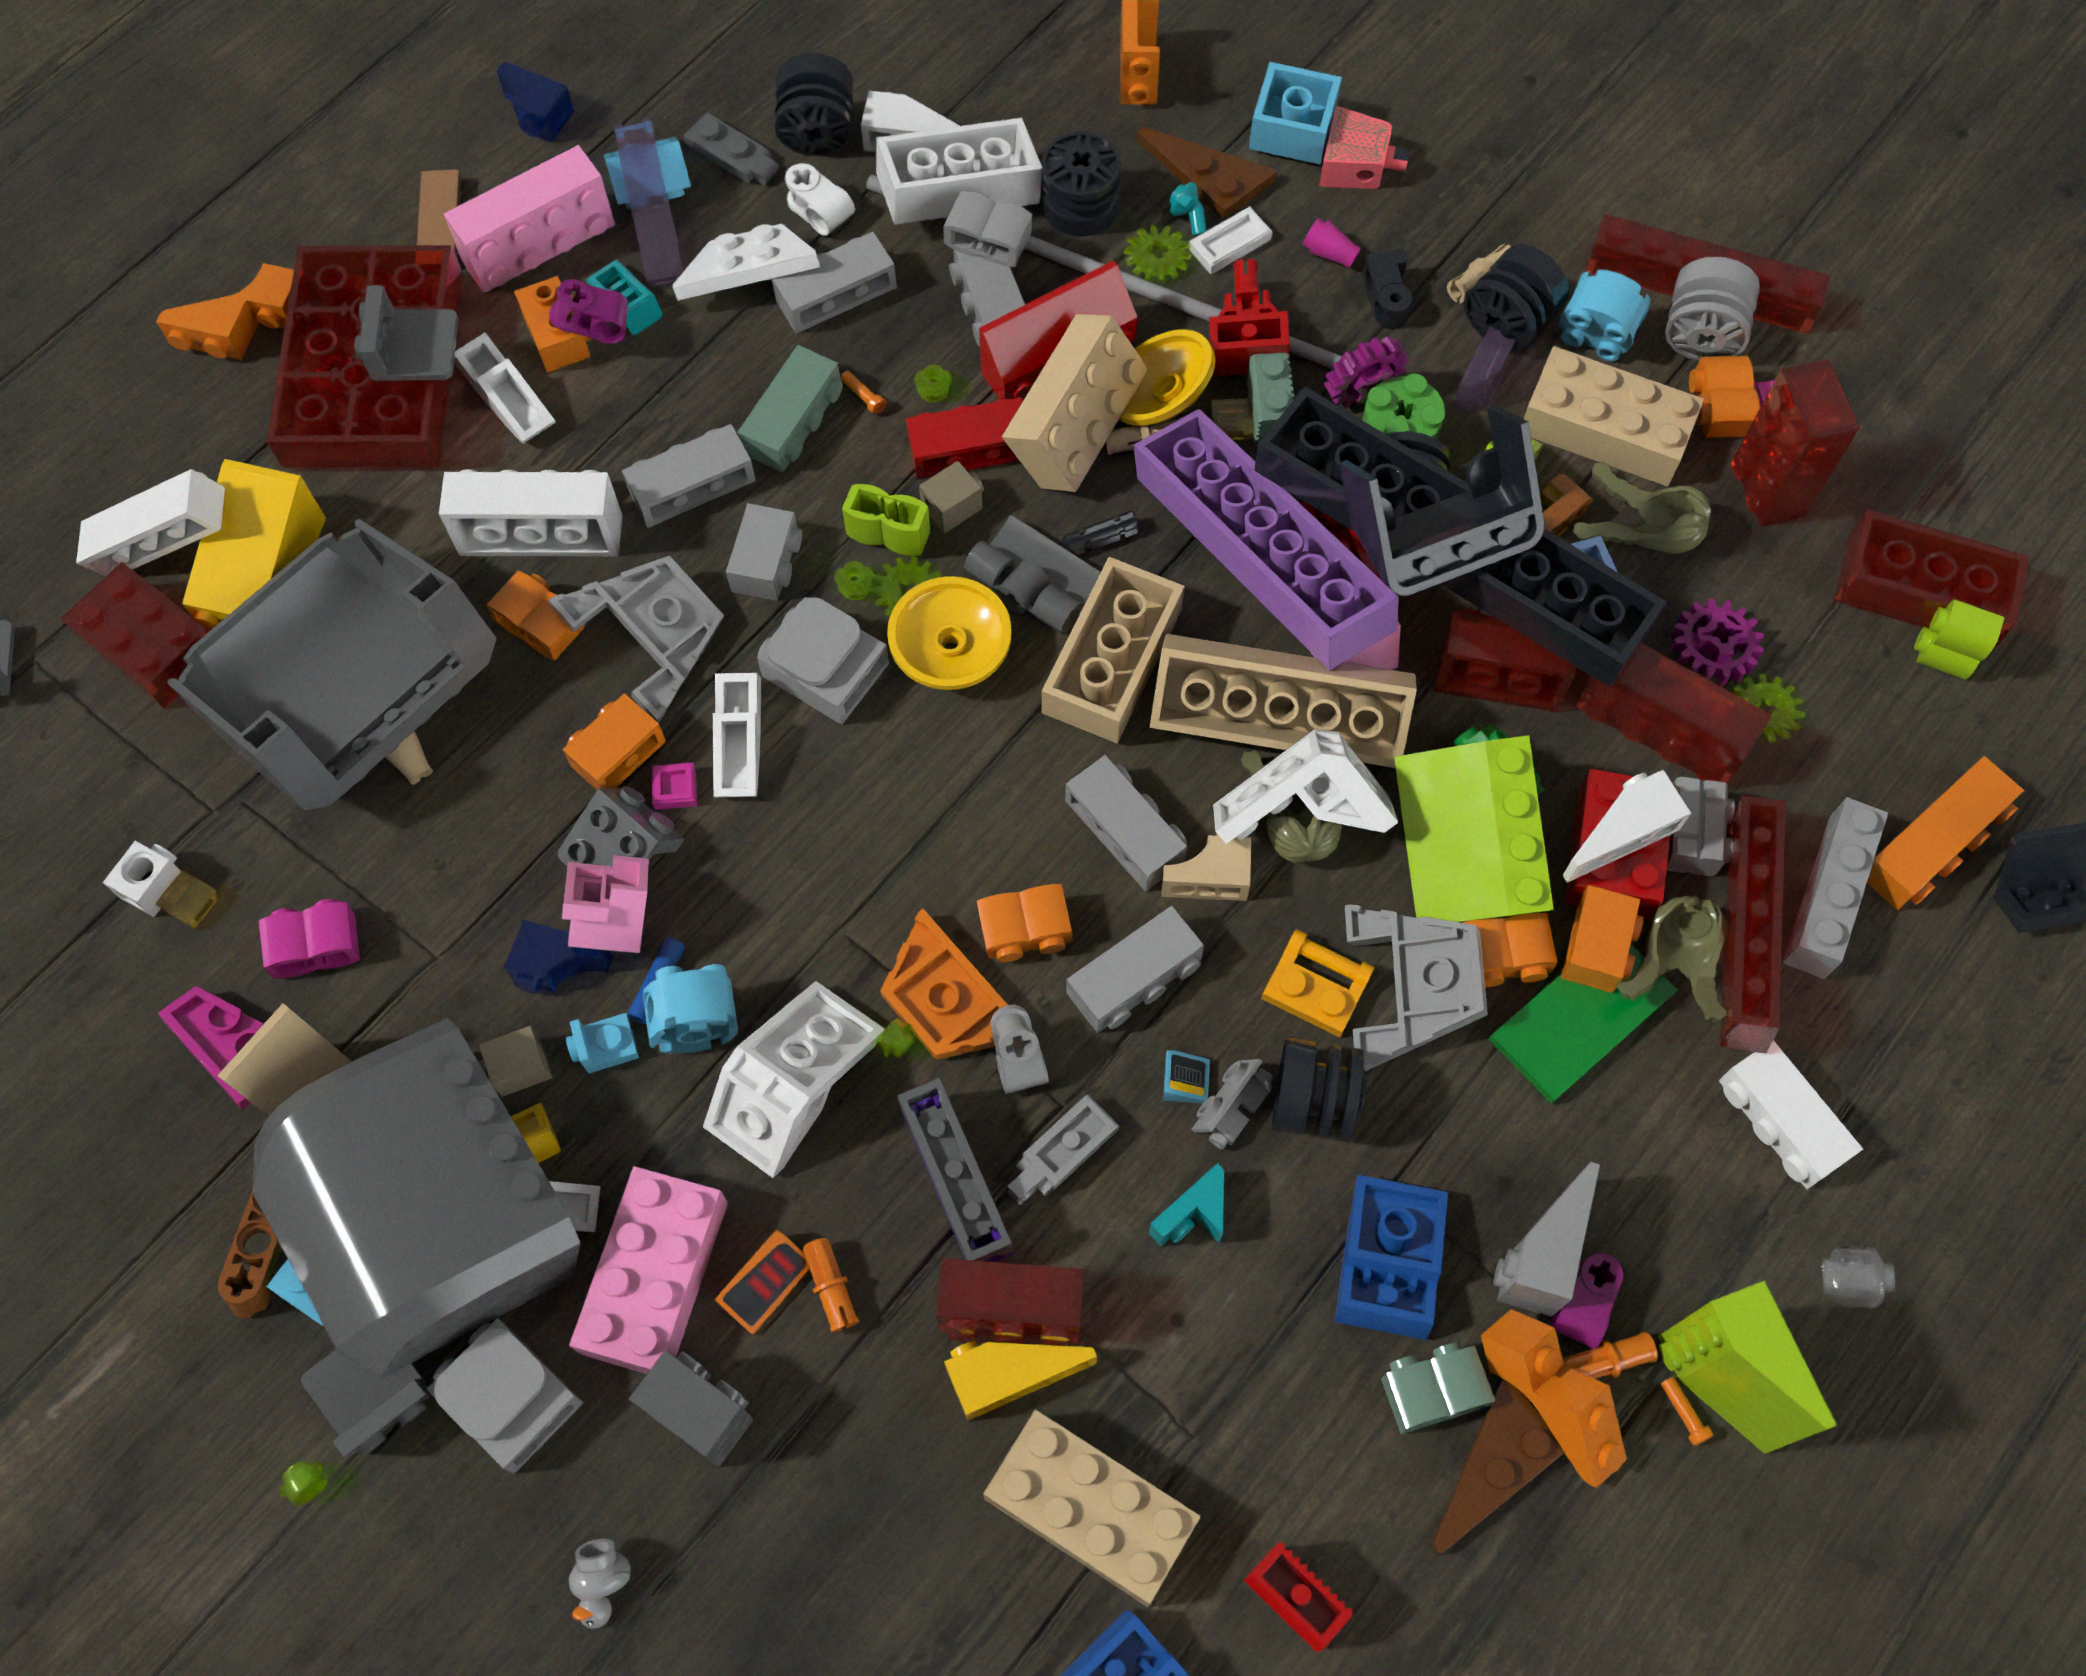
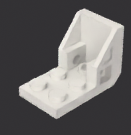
M1316 729L1213 804L1215 832L1225 844L1235 837L1238 840L1247 837L1258 826V820L1269 812L1272 814L1281 812L1292 802V795L1295 793L1319 820L1383 833L1398 823L1390 796L1339 732Z
M815 981L736 1047L722 1067L703 1128L774 1178L785 1167L822 1111L831 1086L881 1042L885 1029Z

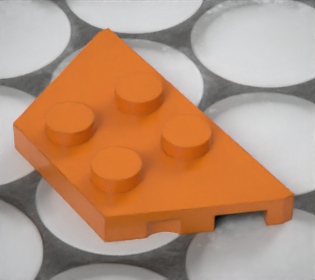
M924 909L920 910L915 917V925L906 943L903 942L896 957L897 962L893 970L888 973L880 990L881 996L936 1060L995 1047L990 1027L991 1018L998 1009L1008 1004Z

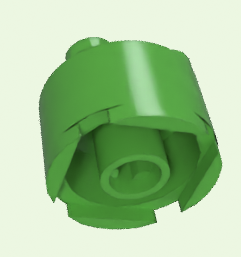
M1413 373L1406 377L1390 378L1372 388L1368 393L1362 420L1384 434L1409 431L1423 433L1438 439L1445 417V407L1441 396L1427 383V380L1420 374Z

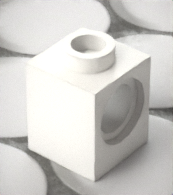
M134 841L103 883L120 899L155 917L186 875L173 864L177 857L165 848L154 844L149 849ZM153 870L147 879L141 881L146 873Z

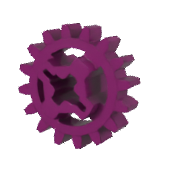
M1386 336L1380 342L1375 337L1370 342L1358 344L1357 349L1353 352L1347 351L1344 353L1340 360L1333 364L1335 370L1326 374L1328 381L1324 383V386L1337 406L1342 404L1344 408H1347L1354 402L1357 407L1361 403H1366L1369 391L1380 382L1398 377V374L1407 370L1405 364L1409 362V359L1397 339L1392 341L1390 336Z
M1713 598L1708 600L1704 608L1698 602L1693 603L1689 612L1683 611L1670 634L1674 638L1670 651L1681 653L1675 663L1677 666L1688 664L1690 666L1688 673L1691 676H1694L1697 672L1702 674V679L1705 680L1703 684L1706 685L1712 677L1717 679L1720 686H1725L1730 677L1736 683L1740 682L1745 673L1750 674L1764 651V648L1759 646L1764 638V634L1753 632L1758 623L1757 619L1746 621L1743 618L1746 609L1742 607L1736 612L1731 610V601L1726 600L1722 607H1717ZM1702 624L1703 627H1698L1695 633H1691L1694 627ZM1738 652H1742L1741 657L1734 661L1731 660V657H1735Z

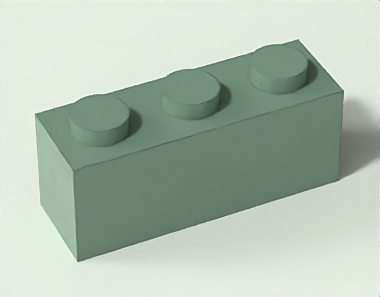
M796 346L737 432L750 458L782 473L791 461L798 459L805 439L811 431L815 432L818 429L823 418V412L829 403H834L841 394L843 382L840 379L837 362L802 346Z

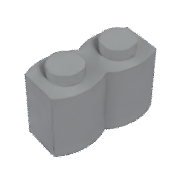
M960 191L944 224V244L961 253L980 255L990 262L1007 267H1016L1032 232V214L1015 203H996L981 192Z

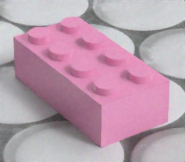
M579 145L443 214L463 264L483 293L505 284L508 280L538 267L541 263L562 252L569 251L581 242L599 235L615 225L602 177Z
M633 1166L569 1344L571 1348L582 1356L645 1374L650 1371L664 1351H667L676 1358L728 1205L721 1190Z

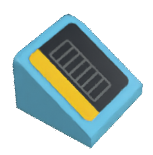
M1167 1050L1163 1101L1203 1104L1208 1099L1210 1059Z

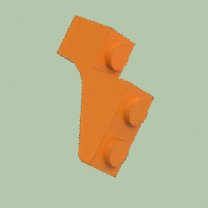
M263 263L255 279L240 292L226 297L166 309L160 313L156 323L167 338L168 343L179 350L188 351L192 349L206 352L216 358L229 357L242 360L259 323L271 329L279 327L295 331L311 293L299 270Z
M1511 1309L1480 1335L1490 1372L1514 1385L1533 1403L1579 1476L1585 1482L1597 1488L1612 1473L1619 1470L1621 1465L1627 1460L1610 1386L1564 1365L1554 1327Z

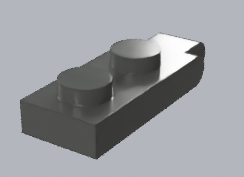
M706 113L684 135L687 147L746 183L753 179L761 185H766L780 170L778 164L772 160L773 156L768 149L709 113Z

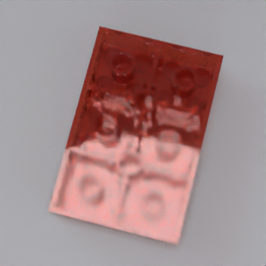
M451 245L297 247L267 436V444L282 468L439 467L450 378L446 380L372 381L363 361L358 360L356 356L355 338L357 335H361L362 324L359 316V307L361 302H365L367 286L383 285L394 310L452 309L458 316L463 274Z

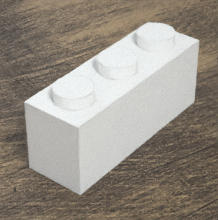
M1771 1040L1732 1067L1719 1080L1728 1101L1736 1108L1743 1110L1752 1121L1753 1130L1763 1143L1773 1147L1782 1158V1164L1787 1174L1793 1180L1801 1182L1806 1189L1812 1187L1863 1150L1774 1040Z

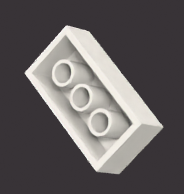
M1022 118L877 138L876 174L894 225L948 217L960 191L981 192L996 203H1015L1020 206L1039 204L1042 166Z
M468 469L460 472H444L439 516L459 556L619 557L622 513L607 472L584 470L582 472H558L555 470H543L541 472H517L515 470L477 472Z

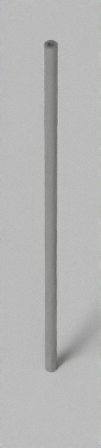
M870 175L867 181V189L884 195L878 177ZM1033 236L1029 237L1023 249L1085 274L1105 265ZM1120 271L1126 289L1206 321H1209V317L1218 316L1221 312V309ZM1289 336L1291 354L1335 370L1333 364L1338 362L1342 356Z

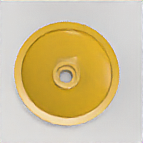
M1173 330L1154 336L1136 347L1135 350L1148 368V371L1119 420L1130 425H1154L1172 419L1189 408L1204 392L1214 371L1215 354L1209 341L1202 334L1192 330Z
M939 577L916 585L897 602L888 622V643L893 659L898 667L914 681L935 689H963L985 680L1003 663L1011 644V622L1008 611L1001 599L983 584L962 577ZM948 643L958 645L955 649H946L944 647Z

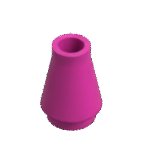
M1317 218L1302 244L1310 249L1309 254L1342 264L1349 269L1361 251V248L1346 237L1329 219L1324 222Z

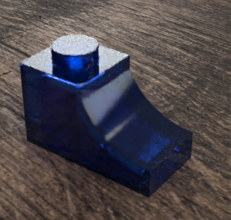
M504 61L496 72L504 96L514 102L513 107L521 130L531 137H540L553 142L574 113L567 85Z
M523 920L504 968L513 979L514 986L523 991L538 994L539 990L542 989L555 993L557 985L572 975L588 971L608 973L613 956L610 950L569 947V932Z

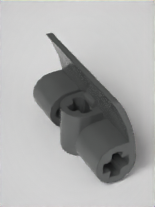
M1012 515L1008 517L991 544L982 540L973 547L964 564V571L995 590L997 596L1010 611L1016 614H1024L1027 611L1061 634H1066L1075 625L1101 573Z

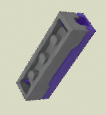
M940 1078L898 1095L902 1114L970 1273L1012 1256L1011 1240Z

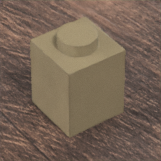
M956 461L919 485L920 500L928 506L930 518L944 534L983 509V484L973 471L967 472L959 461Z
M531 1026L479 1044L483 1060L478 1062L501 1097L553 1078L541 1040Z

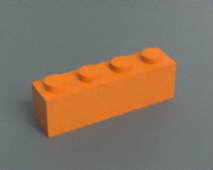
M1983 756L1874 858L1867 884L1897 911L1909 900L1918 905L1935 888L1930 880L1937 873L1945 879L1964 861L1957 855L1965 847L1970 852L1976 850L1991 835L1985 828L1992 821L2000 827L2019 809L2012 802L2025 790L1987 757Z

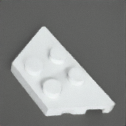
M783 224L774 226L760 225L749 232L737 235L726 233L718 236L715 240L709 241L675 281L673 289L677 300H682L818 268L820 263L816 251Z

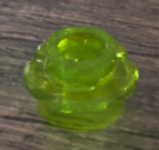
M939 365L926 366L924 370L918 371L914 378V383L918 386V393L923 399L930 402L943 400L949 393V385L953 382L950 372L942 370V367Z
M851 561L846 563L844 568H839L836 571L834 581L838 585V591L843 596L851 600H859L869 594L872 588L871 582L874 581V573L870 567H864L861 562ZM854 576L858 578L856 581L850 580Z
M896 1018L880 1035L875 1045L884 1052L883 1058L887 1059L894 1054L899 1059L911 1047L915 1037L910 1034L912 1032V1025L910 1023L906 1025L899 1018Z
M304 1460L291 1466L282 1476L285 1484L280 1487L279 1495L282 1498L288 1497L294 1506L303 1505L314 1499L327 1485V1479L322 1474V1464L319 1462L308 1463V1461Z

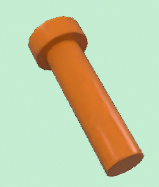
M845 371L841 375V381L867 404V409L872 414H880L885 409L887 401L881 395H875L850 371Z
M1671 1377L1662 1382L1661 1386L1691 1434L1688 1438L1692 1445H1699L1713 1436V1432L1709 1426H1703L1675 1378Z

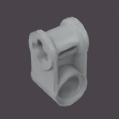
M1006 1005L998 1009L991 1018L990 1027L997 1053L995 1056L1005 1094L1048 1083L1049 1078L1038 1038L1032 1029L1027 1011L1017 1005Z

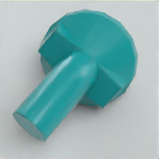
M1194 182L1179 185L1170 197V212L1173 216L1189 214L1192 236L1197 237L1206 232L1204 209L1198 200L1197 185Z

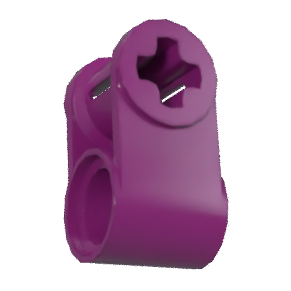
M574 279L565 280L560 284L557 291L558 301L552 304L549 311V319L555 327L565 332H573L594 338L602 343L612 344L623 340L628 310L626 297L616 291L601 289ZM572 291H575L576 293L573 297V300L571 301L570 295ZM569 311H571V318L569 321H567V316L569 314Z
M1598 1253L1579 1263L1572 1300L1551 1318L1550 1326L1554 1327L1556 1332L1592 1349L1598 1347L1608 1327L1611 1310L1623 1281V1271L1618 1261L1608 1254ZM1595 1268L1599 1270L1598 1278L1604 1282L1598 1287L1594 1285L1595 1277L1588 1273Z

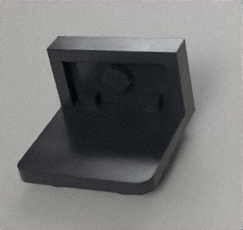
M2086 822L2022 832L2011 838L1994 900L2018 933L2086 922V880L2084 879L2086 873Z

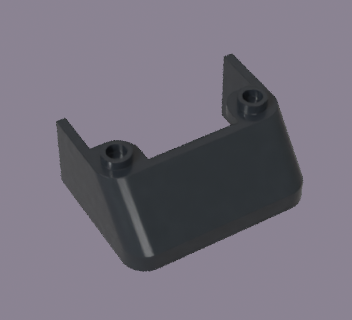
M1496 405L1487 407L1493 448L1477 454L1470 461L1466 470L1468 491L1397 518L1394 516L1391 503L1380 496L1377 478L1348 460L1339 463L1351 525L1386 587L1399 595H1411L1528 550L1538 543L1544 532V519L1529 421Z

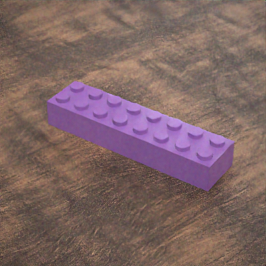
M1200 409L1134 444L1137 479L1329 671L1397 631L1398 596L1386 587L1367 566L1285 489L1255 472V461Z

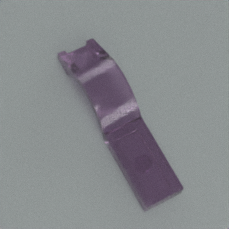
M651 117L645 118L644 123L622 126V123L614 124L622 172L632 209L648 287L675 282L684 272L660 166Z

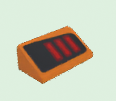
M777 1229L723 1289L715 1301L748 1332L754 1335L810 1271L805 1254Z

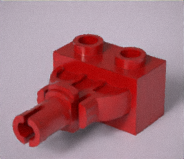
M1243 259L1237 260L1233 264L1236 306H1232V295L1227 293L1224 298V308L1219 315L1209 317L1210 345L1215 354V367L1212 376L1248 374L1250 357L1254 354L1287 353L1290 356L1288 311L1278 312L1271 304L1270 295L1267 290L1262 291L1263 304H1259L1258 264L1254 259H1247L1248 274L1246 275L1244 274Z

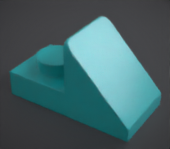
M1217 1163L1150 1223L1148 1234L1160 1247L1169 1239L1177 1243L1186 1236L1195 1226L1191 1221L1192 1218H1195L1220 1243L1223 1235L1224 1169Z

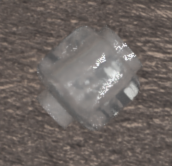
M1839 1246L1832 1250L1830 1258H1823L1824 1294L1832 1295L1835 1304L1840 1307L1876 1308L1883 1304L1885 1292H1894L1895 1290L1893 1264L1884 1263L1882 1254L1875 1247Z

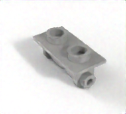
M1260 1059L1242 1060L1230 1066L1222 1078L1225 1084L1216 1096L1209 1097L1201 1105L1197 1112L1199 1119L1191 1130L1193 1132H1211L1209 1141L1220 1149H1224L1227 1144L1232 1145L1249 1121L1238 1110L1239 1106L1242 1105L1250 1113H1255L1273 1088L1271 1082L1274 1077L1268 1071L1259 1068L1263 1061Z

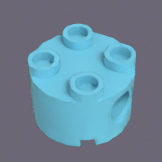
M1598 270L1595 276H1589L1590 271L1584 272L1577 279L1573 288L1572 298L1560 315V327L1563 330L1560 338L1571 347H1580L1583 344L1596 349V354L1606 361H1616L1620 354L1626 353L1633 346L1636 331L1650 309V298L1648 294L1643 298L1639 294L1642 287L1634 280L1622 274L1608 270Z
M712 964L700 970L682 971V968L678 966H667L655 972L656 980L650 982L643 989L649 1045L653 1049L659 1044L660 1052L685 1054L711 1049L710 1040L720 1037L721 1045L737 1035L738 1024L731 979L727 976L726 968L723 965Z

